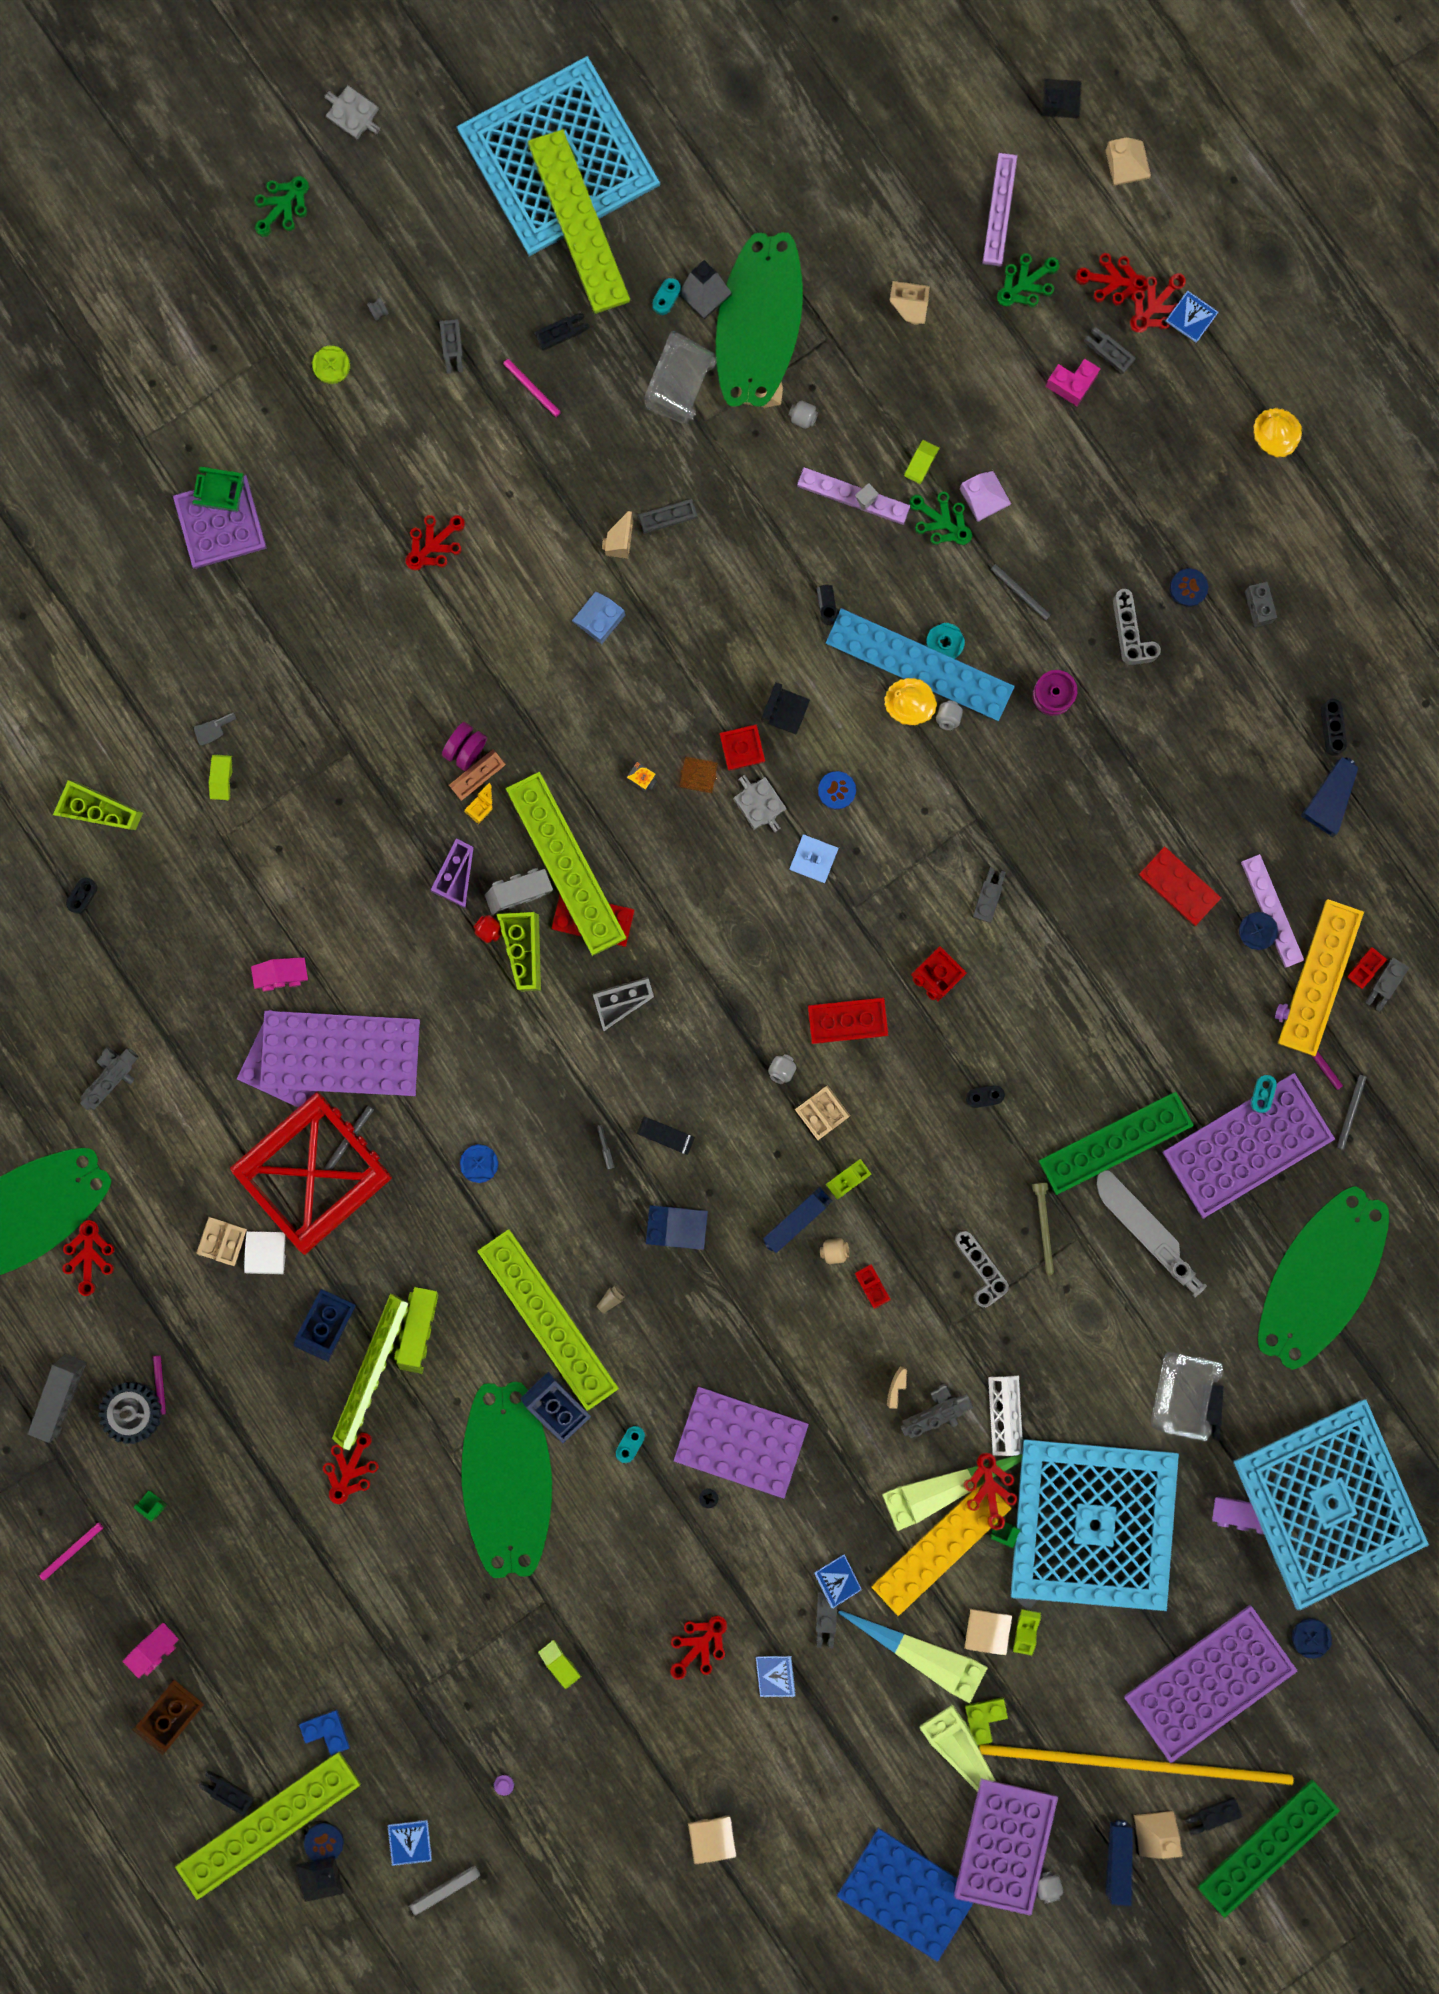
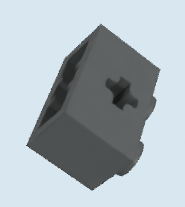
M1268 581L1249 586L1245 590L1254 628L1273 623L1277 619V614Z

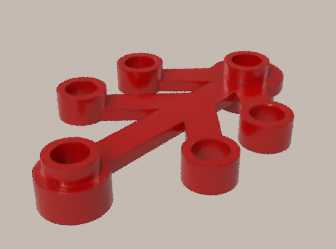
M1103 253L1100 256L1099 263L1106 268L1110 275L1091 273L1087 268H1080L1075 275V280L1080 285H1085L1089 281L1109 284L1104 289L1095 291L1093 298L1096 302H1102L1107 295L1120 286L1128 288L1122 293L1116 292L1113 295L1112 302L1114 305H1121L1124 299L1137 290L1143 292L1147 290L1144 286L1146 277L1135 273L1129 265V258L1126 256L1120 257L1117 264L1120 269L1126 272L1129 278L1121 276L1111 263V256L1108 253ZM1106 257L1108 262H1103L1102 258ZM1124 260L1127 264L1122 265L1120 261ZM1084 272L1087 274V277H1082L1080 274ZM1140 281L1143 285L1138 286L1136 282ZM1100 293L1103 297L1098 298L1096 294ZM1119 296L1121 301H1116L1115 297Z
M1177 273L1171 276L1169 285L1157 298L1155 296L1156 278L1153 276L1146 278L1144 286L1147 288L1148 308L1144 313L1142 303L1145 297L1144 292L1141 290L1133 292L1132 300L1135 302V315L1130 320V326L1134 332L1142 333L1148 327L1166 329L1170 326L1167 322L1166 326L1162 325V320L1166 321L1168 317L1161 319L1149 318L1153 313L1173 312L1174 307L1178 303L1174 305H1162V303L1174 290L1184 287L1186 283L1184 275ZM1149 279L1153 281L1152 286L1148 284ZM1174 279L1178 281L1177 286L1173 283ZM1136 293L1140 294V300L1136 298ZM1137 320L1141 322L1140 327L1136 324Z
M428 515L424 519L426 542L422 550L419 551L420 539L422 538L421 530L413 528L410 531L412 552L406 556V565L411 570H419L424 565H433L444 568L447 565L448 561L444 555H439L437 558L426 557L430 552L458 555L462 551L460 544L457 542L451 545L439 544L454 531H462L465 528L464 519L459 515L451 517L450 524L434 538L436 520L434 516ZM433 519L434 521L432 524H427V520ZM455 520H460L459 525H454L453 523ZM415 531L420 533L418 537L413 536ZM458 546L459 550L454 552L452 548ZM413 558H418L417 563H412ZM439 559H445L444 564H439Z
M91 1220L84 1221L79 1227L80 1234L63 1247V1252L66 1255H72L76 1252V1247L84 1241V1249L69 1263H65L62 1268L65 1274H73L76 1266L84 1260L83 1281L78 1286V1291L82 1296H90L95 1291V1285L92 1282V1260L101 1268L103 1274L110 1275L114 1271V1266L111 1263H107L93 1249V1241L102 1248L104 1255H112L115 1248L98 1234L99 1227L96 1222ZM89 1226L92 1227V1233L90 1234L87 1233V1227ZM69 1245L73 1248L71 1253L67 1252ZM107 1246L111 1247L110 1253H106L105 1248ZM67 1265H71V1272L66 1270ZM107 1265L111 1268L108 1273L105 1271V1266ZM87 1284L91 1287L89 1292L85 1290Z
M367 1432L357 1435V1446L348 1465L343 1454L344 1449L339 1444L331 1448V1453L336 1457L343 1476L339 1483L334 1472L335 1465L332 1462H328L323 1466V1472L328 1475L332 1486L329 1491V1498L335 1504H342L348 1499L349 1494L360 1490L366 1491L371 1486L370 1481L364 1478L359 1483L347 1487L350 1479L368 1472L374 1473L379 1468L378 1462L372 1460L367 1465L355 1469L364 1448H367L372 1443V1437ZM361 1437L366 1438V1444L360 1443ZM335 1447L340 1448V1454L334 1452ZM370 1463L376 1465L375 1470L369 1468ZM327 1465L332 1466L331 1472L326 1470ZM362 1481L368 1483L367 1488L361 1486ZM336 1491L342 1493L341 1498L335 1496Z
M983 1453L977 1458V1470L970 1479L964 1482V1488L967 1491H974L977 1487V1482L984 1474L985 1482L974 1498L967 1501V1508L971 1511L978 1510L981 1501L987 1494L990 1516L987 1520L988 1526L993 1530H1000L1003 1528L1005 1520L1003 1516L998 1514L995 1492L1004 1499L1007 1505H1014L1017 1502V1497L993 1480L992 1473L1001 1478L1002 1484L1007 1486L1013 1484L1014 1477L1011 1474L1005 1473L996 1465V1459L992 1454ZM985 1459H987L989 1462L988 1466H984L983 1461ZM1006 1476L1010 1477L1009 1483L1005 1482ZM970 1481L973 1483V1487L971 1489H969L967 1486L968 1482ZM1010 1495L1013 1497V1501L1011 1503L1008 1502V1497ZM972 1501L976 1503V1507L974 1509L970 1506ZM994 1518L998 1521L995 1526L992 1524Z
M713 1616L709 1622L694 1623L693 1621H687L684 1624V1630L688 1634L694 1631H707L703 1637L681 1638L680 1636H674L671 1639V1645L676 1649L681 1646H694L681 1662L672 1665L671 1675L673 1678L678 1680L684 1678L687 1666L700 1651L702 1656L701 1673L704 1675L711 1673L712 1665L709 1659L708 1642L713 1636L715 1639L713 1656L717 1660L724 1658L725 1651L722 1646V1634L727 1629V1622L723 1617ZM719 1622L721 1627L719 1629L714 1628V1623ZM692 1624L694 1628L689 1631L686 1629V1626ZM679 1639L681 1643L680 1645H674L673 1641ZM717 1650H721L723 1652V1655L721 1657L716 1656L715 1653ZM704 1665H708L710 1670L705 1672L702 1668ZM681 1667L682 1672L676 1673L675 1668Z

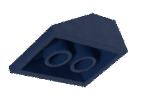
M650 1205L646 1244L704 1250L708 1211Z
M321 1289L295 1338L293 1346L329 1362L356 1305Z
M547 1372L520 1398L525 1407L562 1443L591 1418V1415L550 1372Z

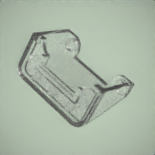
M671 331L646 391L644 399L645 409L687 425L689 419L693 420L696 412V409H693L694 402L706 372L710 368L714 369L717 361L715 353L682 334Z
M1167 1352L1164 1356L1151 1419L1152 1427L1162 1432L1207 1441L1212 1430L1209 1422L1205 1420L1212 1384L1222 1378L1223 1364Z

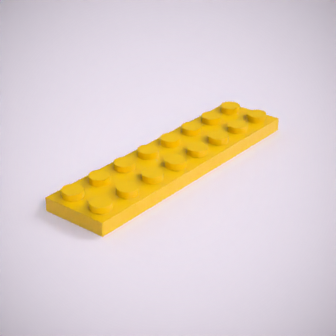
M1329 899L1325 901L1289 1008L1288 1018L1285 1020L1278 1041L1279 1045L1316 1056L1364 914L1363 911Z
M982 1485L964 1497L871 1586L897 1616L906 1610L991 1529L987 1523L990 1516L987 1494L981 1501L978 1510L971 1511L967 1508V1501L974 1498ZM995 1492L998 1514L1004 1516L1012 1508ZM972 1501L970 1504L971 1508L974 1509L976 1507V1503L974 1501ZM996 1518L992 1520L993 1525L998 1522Z

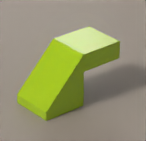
M922 440L904 476L921 484L940 448Z
M212 755L209 776L210 799H230L229 780L233 773L232 756Z
M859 1159L826 1185L838 1200L868 1178L871 1173L862 1160Z
M1021 1610L1016 1628L1013 1652L1027 1655L1033 1654L1041 1613Z
M554 1640L538 1652L548 1669L565 1689L581 1677L574 1664L565 1657Z

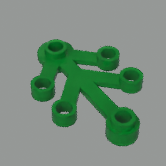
M302 176L293 178L289 183H277L275 181L267 183L269 193L276 194L278 191H289L285 196L264 197L259 194L255 197V204L259 208L276 205L264 220H259L255 224V230L259 236L266 237L271 233L270 225L283 210L285 217L283 220L284 229L292 231L295 228L291 201L295 197H297V206L295 207L297 216H306L307 209L305 207L304 194L309 189V183ZM302 183V186L296 187V184ZM275 185L276 188L271 190L270 186ZM259 199H263V200H264V201H263L262 203H260V204L257 203ZM300 208L304 209L302 213H298ZM291 222L292 225L290 227H286V223ZM263 224H264V225H265V228H264V229H260V228H259L260 225H263Z
M1027 253L1023 254L1020 258L1019 282L1013 288L1012 281L1017 268L1013 264L1007 265L1004 288L999 290L997 294L999 304L1008 307L1015 302L1027 304L1030 307L1037 306L1039 297L1036 294H1031L1028 297L1017 295L1021 291L1051 296L1054 291L1052 284L1047 283L1043 286L1033 283L1045 274H1055L1059 269V261L1054 257H1050L1045 261L1043 267L1027 277L1032 257ZM1023 258H1028L1029 262L1025 263ZM1054 262L1055 266L1051 267L1049 263ZM1011 268L1014 270V272L1009 273L1007 270ZM1049 287L1051 292H1046L1045 288ZM1008 294L1010 298L1005 299L1003 295ZM1034 298L1036 299V302L1031 303L1030 299Z
M941 492L937 498L942 515L926 505L922 496L914 495L910 498L909 505L912 511L918 512L921 510L936 521L927 524L918 522L915 527V531L918 534L947 529L951 532L945 535L933 533L930 539L933 545L955 541L959 545H966L971 541L972 532L965 526L963 517L965 508L962 503H956L953 506L957 526L951 523L948 493ZM940 496H946L947 500L942 501ZM918 499L920 504L916 505L913 501ZM959 506L962 508V511L957 512L955 508ZM922 525L925 529L923 531L918 530V526ZM961 532H964L966 534V537L961 538L959 534ZM933 537H939L940 541L935 542Z

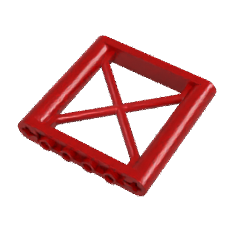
M318 1091L230 1167L234 1176L304 1255L392 1179L390 1173L379 1162V1155L374 1150L370 1151L366 1147L368 1144L361 1135L357 1136L353 1132L355 1130L353 1125L349 1121L345 1122L341 1118L343 1115L336 1106L332 1107ZM325 1115L370 1166L365 1172L315 1169L319 1120ZM311 1123L307 1169L262 1166ZM259 1173L307 1177L304 1223L299 1230H296L254 1182L253 1178ZM315 1177L361 1180L311 1224Z

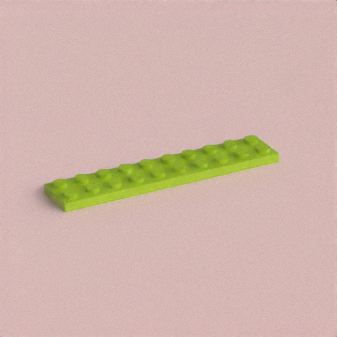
M564 130L528 140L529 149L594 314L629 303V295Z
M538 772L507 787L506 791L591 955L594 956L626 940L620 924L541 773Z
M510 1229L477 1251L586 1411L619 1389Z
M338 1752L183 1860L175 1868L196 1900H198L355 1790L361 1783L342 1754Z

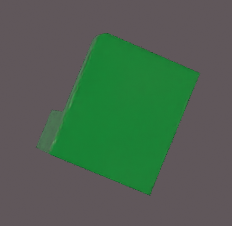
M148 1491L133 1508L152 1522L167 1506V1503L152 1491Z
M1005 1522L1002 1529H992L990 1538L1013 1548L1020 1529Z

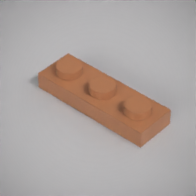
M491 750L449 784V786L462 801L504 767L505 763L494 750Z

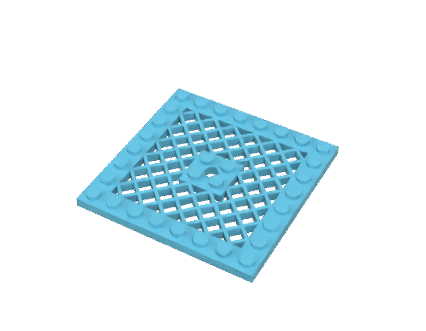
M588 56L457 126V130L529 256L564 238L555 212H551L552 204L549 197L542 196L545 188L543 182L533 180L535 172L539 173L535 161L533 166L524 164L526 157L533 158L531 152H528V140H531L533 132L542 134V136L553 133L548 131L550 123L558 125L557 131L562 130V127L571 129L570 135H568L566 130H564L579 171L586 173L583 180L585 186L595 189L590 199L598 219L660 186L658 178ZM569 90L568 96L563 95V93ZM573 90L582 92L580 99L571 97ZM586 94L591 102L584 100ZM557 99L566 101L564 108L555 106ZM570 102L579 104L577 111L568 109ZM582 106L591 108L589 115L580 113ZM536 108L535 113L529 112V111H531V110H533V109ZM540 108L549 110L548 117L539 115ZM595 110L600 118L593 116ZM553 111L562 113L560 120L551 118ZM566 114L575 117L573 124L564 122ZM524 116L533 118L531 126L523 124ZM520 117L519 122L513 121L516 118ZM579 118L588 120L586 127L577 125ZM537 120L546 122L544 129L535 127ZM591 121L600 124L598 131L590 129ZM508 125L517 127L515 135L506 132ZM503 126V130H502V131L496 130V129H498V128H500V127ZM603 126L606 127L608 133L602 132ZM521 129L529 131L528 138L519 136ZM575 130L584 132L582 140L573 137ZM492 134L500 136L499 143L490 141ZM587 134L597 136L595 143L586 141ZM504 137L513 140L511 147L502 145ZM600 137L609 139L608 146L598 144ZM517 141L526 143L524 150L515 148ZM613 141L618 149L611 148ZM573 143L580 145L579 151H577ZM584 146L593 148L591 155L582 153ZM490 147L497 148L495 155ZM501 150L509 152L508 159L499 157ZM596 150L605 152L604 159L595 157ZM513 153L522 155L520 163L512 161ZM609 153L618 155L617 162L607 160ZM622 157L627 165L620 164ZM582 159L589 160L587 168L582 167L584 165ZM593 162L602 164L600 171L591 169ZM499 163L506 164L504 171ZM606 165L614 167L613 175L604 173ZM509 166L518 168L517 175L508 173ZM522 169L531 171L529 178L520 176ZM618 169L627 171L626 178L616 176ZM589 174L598 176L596 184L587 181ZM508 178L515 180L513 187L510 184ZM602 178L611 180L609 187L600 185ZM519 181L527 183L525 191L517 189ZM615 181L620 182V184L613 187ZM531 185L540 187L538 194L529 192ZM598 190L604 191L597 196ZM517 194L524 196L522 203L519 200ZM528 197L537 199L534 207L526 205ZM540 201L549 203L547 210L538 208ZM526 210L533 212L531 219L527 214ZM537 213L546 215L543 223L535 221ZM549 216L555 218L548 222Z
M1366 1399L1360 1400L1234 1461L1297 1610H1301L1429 1545ZM1344 1432L1342 1438L1336 1436ZM1350 1432L1356 1435L1354 1444L1348 1442ZM1328 1440L1326 1446L1320 1444V1443H1322V1442ZM1334 1440L1340 1442L1338 1452L1332 1449ZM1346 1445L1352 1448L1350 1457L1344 1455ZM1312 1448L1310 1454L1304 1452L1305 1450ZM1318 1448L1324 1450L1322 1459L1316 1457ZM1358 1451L1364 1453L1362 1462L1356 1460ZM1330 1453L1336 1455L1334 1465L1328 1462ZM1296 1455L1294 1462L1288 1460ZM1302 1456L1309 1458L1306 1467L1299 1465ZM1342 1458L1348 1461L1346 1470L1340 1468ZM1314 1461L1320 1463L1318 1473L1311 1470ZM1279 1464L1278 1470L1272 1468V1466ZM1286 1464L1292 1466L1290 1475L1283 1473ZM1354 1464L1360 1466L1358 1475L1351 1473ZM1326 1466L1332 1468L1330 1478L1324 1476ZM1298 1469L1304 1471L1302 1480L1295 1478ZM1366 1469L1372 1471L1370 1480L1363 1478ZM1338 1471L1344 1474L1343 1479L1342 1477L1336 1478ZM1269 1472L1276 1474L1274 1483L1267 1481ZM1310 1474L1316 1476L1314 1486L1307 1483ZM1281 1477L1288 1479L1286 1488L1279 1486ZM1350 1477L1356 1479L1354 1488L1347 1486ZM1322 1479L1327 1481V1483L1320 1486ZM1294 1482L1300 1484L1298 1493L1291 1491ZM1362 1482L1368 1484L1366 1493L1359 1491ZM1267 1485L1272 1487L1271 1492L1269 1491ZM1306 1487L1312 1489L1306 1493L1308 1498L1303 1496ZM1374 1487L1380 1489L1378 1498L1371 1496ZM1277 1490L1284 1492L1282 1501L1275 1499ZM1289 1495L1296 1497L1293 1507L1287 1504ZM1358 1495L1364 1497L1362 1506L1355 1504ZM1330 1498H1333L1335 1501L1333 1509L1328 1505ZM1302 1500L1308 1503L1305 1512L1299 1510ZM1370 1500L1376 1502L1374 1511L1367 1509ZM1275 1504L1280 1505L1279 1510H1277ZM1381 1506L1388 1508L1385 1517L1379 1515ZM1285 1508L1292 1511L1289 1520L1283 1518ZM1356 1509L1360 1510L1358 1519L1352 1518V1516L1357 1514ZM1366 1513L1372 1516L1369 1525L1363 1522ZM1297 1514L1304 1516L1301 1525L1295 1523ZM1309 1519L1316 1521L1313 1530L1307 1528ZM1377 1519L1384 1521L1381 1530L1375 1528ZM1343 1521L1342 1527L1336 1526V1524ZM1350 1521L1356 1524L1353 1533L1347 1530ZM1283 1522L1288 1524L1286 1529L1284 1527ZM1389 1524L1396 1526L1393 1535L1387 1533ZM1293 1527L1300 1529L1297 1538L1291 1536ZM1361 1527L1368 1529L1365 1538L1359 1536ZM1320 1528L1321 1530L1327 1529L1325 1536L1319 1533ZM1334 1529L1340 1531L1337 1541L1331 1539ZM1305 1532L1312 1534L1309 1544L1303 1541ZM1373 1532L1380 1534L1377 1543L1371 1541ZM1345 1535L1352 1537L1349 1546L1343 1544ZM1317 1537L1324 1540L1321 1549L1315 1547ZM1385 1537H1388V1538L1391 1539V1540H1389V1541H1387V1542L1384 1543ZM1357 1540L1364 1542L1361 1551L1355 1549ZM1291 1541L1296 1542L1294 1548ZM1329 1542L1336 1545L1333 1554L1327 1552ZM1301 1545L1307 1547L1305 1557L1299 1555ZM1369 1545H1372V1546L1375 1547V1548H1373V1549H1371V1550L1368 1551ZM1341 1548L1348 1550L1345 1559L1339 1557ZM1313 1550L1320 1553L1317 1562L1310 1560ZM1353 1553H1356V1554L1359 1555V1556H1357V1557H1355V1558L1352 1559ZM1325 1555L1332 1558L1329 1567L1323 1565ZM1337 1561H1340V1562L1343 1563V1564H1341V1565H1339V1566L1336 1567ZM1309 1564L1315 1566L1313 1576L1306 1573ZM1321 1569L1327 1571V1572H1325V1573H1323V1574L1320 1575Z
M1023 1439L1016 1528L1020 1529L1014 1547L1011 1597L1167 1611L1179 1454ZM1042 1461L1047 1462L1044 1466H1042ZM1054 1462L1067 1464L1059 1469ZM1074 1464L1086 1466L1079 1471ZM1052 1465L1057 1473L1049 1479L1044 1470ZM1071 1466L1077 1474L1068 1480L1063 1472ZM1093 1466L1105 1468L1098 1473ZM1090 1468L1096 1476L1088 1482L1082 1474ZM1113 1468H1124V1470L1117 1474ZM1131 1469L1144 1471L1136 1476ZM1110 1470L1115 1477L1107 1484L1101 1476ZM1129 1471L1134 1479L1126 1485L1121 1477ZM1151 1471H1156V1477L1152 1474ZM1148 1473L1153 1481L1145 1487L1140 1479ZM1042 1474L1047 1481L1040 1486ZM1061 1475L1066 1483L1058 1489L1053 1481ZM1080 1477L1085 1485L1077 1491L1072 1483ZM1100 1479L1105 1486L1096 1492L1091 1485ZM1119 1481L1124 1488L1116 1494L1111 1489V1486ZM1138 1482L1143 1490L1135 1496L1130 1488ZM1050 1484L1056 1492L1047 1498L1042 1490ZM1155 1485V1494L1153 1496L1149 1490ZM1070 1486L1075 1494L1067 1500L1061 1492ZM1089 1488L1094 1496L1086 1502L1081 1493ZM1108 1489L1114 1497L1105 1503L1100 1495ZM1127 1491L1133 1499L1125 1505L1119 1497ZM1147 1493L1152 1500L1146 1506H1143L1138 1499ZM1040 1494L1045 1499L1041 1505H1039ZM1059 1495L1064 1500V1503L1056 1509L1051 1501ZM1079 1497L1084 1504L1076 1503L1075 1510L1070 1503ZM1098 1498L1103 1505H1093L1091 1503ZM1116 1500L1122 1506L1117 1512L1115 1506H1110ZM1137 1502L1141 1510L1133 1515L1128 1508ZM1049 1504L1054 1512L1046 1518L1040 1510ZM1068 1505L1073 1514L1065 1519L1060 1511ZM1154 1505V1507H1153V1516H1152V1515L1148 1512V1509H1149L1151 1506ZM1126 1511L1131 1519L1123 1525L1118 1516ZM1145 1512L1151 1520L1142 1526L1137 1518ZM1038 1513L1044 1519L1039 1525H1037ZM1058 1515L1063 1522L1054 1528L1049 1521ZM1075 1518V1526L1073 1529L1069 1522ZM1094 1519L1100 1522L1097 1530H1091L1090 1522ZM1115 1520L1121 1526L1117 1531H1115ZM1135 1522L1140 1529L1132 1535L1127 1527ZM1047 1523L1053 1531L1044 1537L1039 1529ZM1066 1525L1072 1533L1063 1539L1058 1531ZM1152 1525V1533L1150 1536L1146 1529ZM1122 1531H1125L1130 1538L1121 1544L1116 1537ZM1144 1532L1149 1540L1141 1546L1136 1538ZM1036 1533H1037V1534L1041 1537V1539H1042L1037 1545H1036ZM1056 1534L1061 1542L1053 1548L1048 1540ZM1072 1538L1073 1543L1079 1544L1074 1549H1072L1067 1543ZM1115 1540L1119 1547L1111 1553L1106 1546L1113 1547ZM1133 1541L1138 1549L1130 1555L1125 1547ZM1046 1543L1051 1551L1042 1557L1037 1550ZM1086 1544L1099 1546L1095 1550L1091 1551ZM1151 1544L1149 1556L1144 1549ZM1065 1545L1070 1553L1062 1559L1057 1551ZM1085 1547L1090 1554L1081 1560L1076 1553ZM1104 1549L1109 1556L1100 1562L1095 1555ZM1123 1550L1128 1558L1120 1564L1115 1556ZM1142 1552L1147 1557V1560L1139 1565L1134 1558ZM1036 1553L1040 1560L1034 1565V1557ZM1055 1554L1060 1561L1054 1567H1051L1046 1560ZM1074 1556L1079 1563L1073 1569H1070L1065 1562ZM1093 1557L1098 1565L1090 1571L1085 1563ZM1113 1559L1117 1567L1112 1572H1109L1104 1565ZM1132 1561L1137 1568L1128 1574L1123 1567ZM1044 1563L1049 1571L1041 1577L1036 1569ZM1149 1564V1572L1147 1575L1143 1568H1145ZM1064 1565L1069 1572L1060 1578L1055 1571ZM1083 1566L1088 1574L1079 1580L1074 1573ZM1102 1568L1107 1576L1099 1582L1094 1574ZM1122 1570L1127 1577L1118 1583L1113 1576ZM1033 1572L1039 1579L1033 1578ZM1141 1572L1146 1579L1137 1585L1132 1578ZM1053 1573V1575L1058 1579V1581L1045 1579H1047ZM1072 1575L1077 1582H1068L1066 1580ZM1092 1577L1097 1584L1085 1582ZM1111 1579L1116 1586L1104 1584ZM1131 1581L1135 1587H1126L1124 1585Z

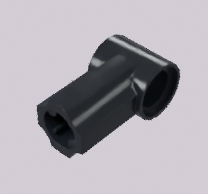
M821 585L816 588L821 621L825 625H833L837 618L833 585ZM831 611L834 613V616L827 618L824 616V613Z

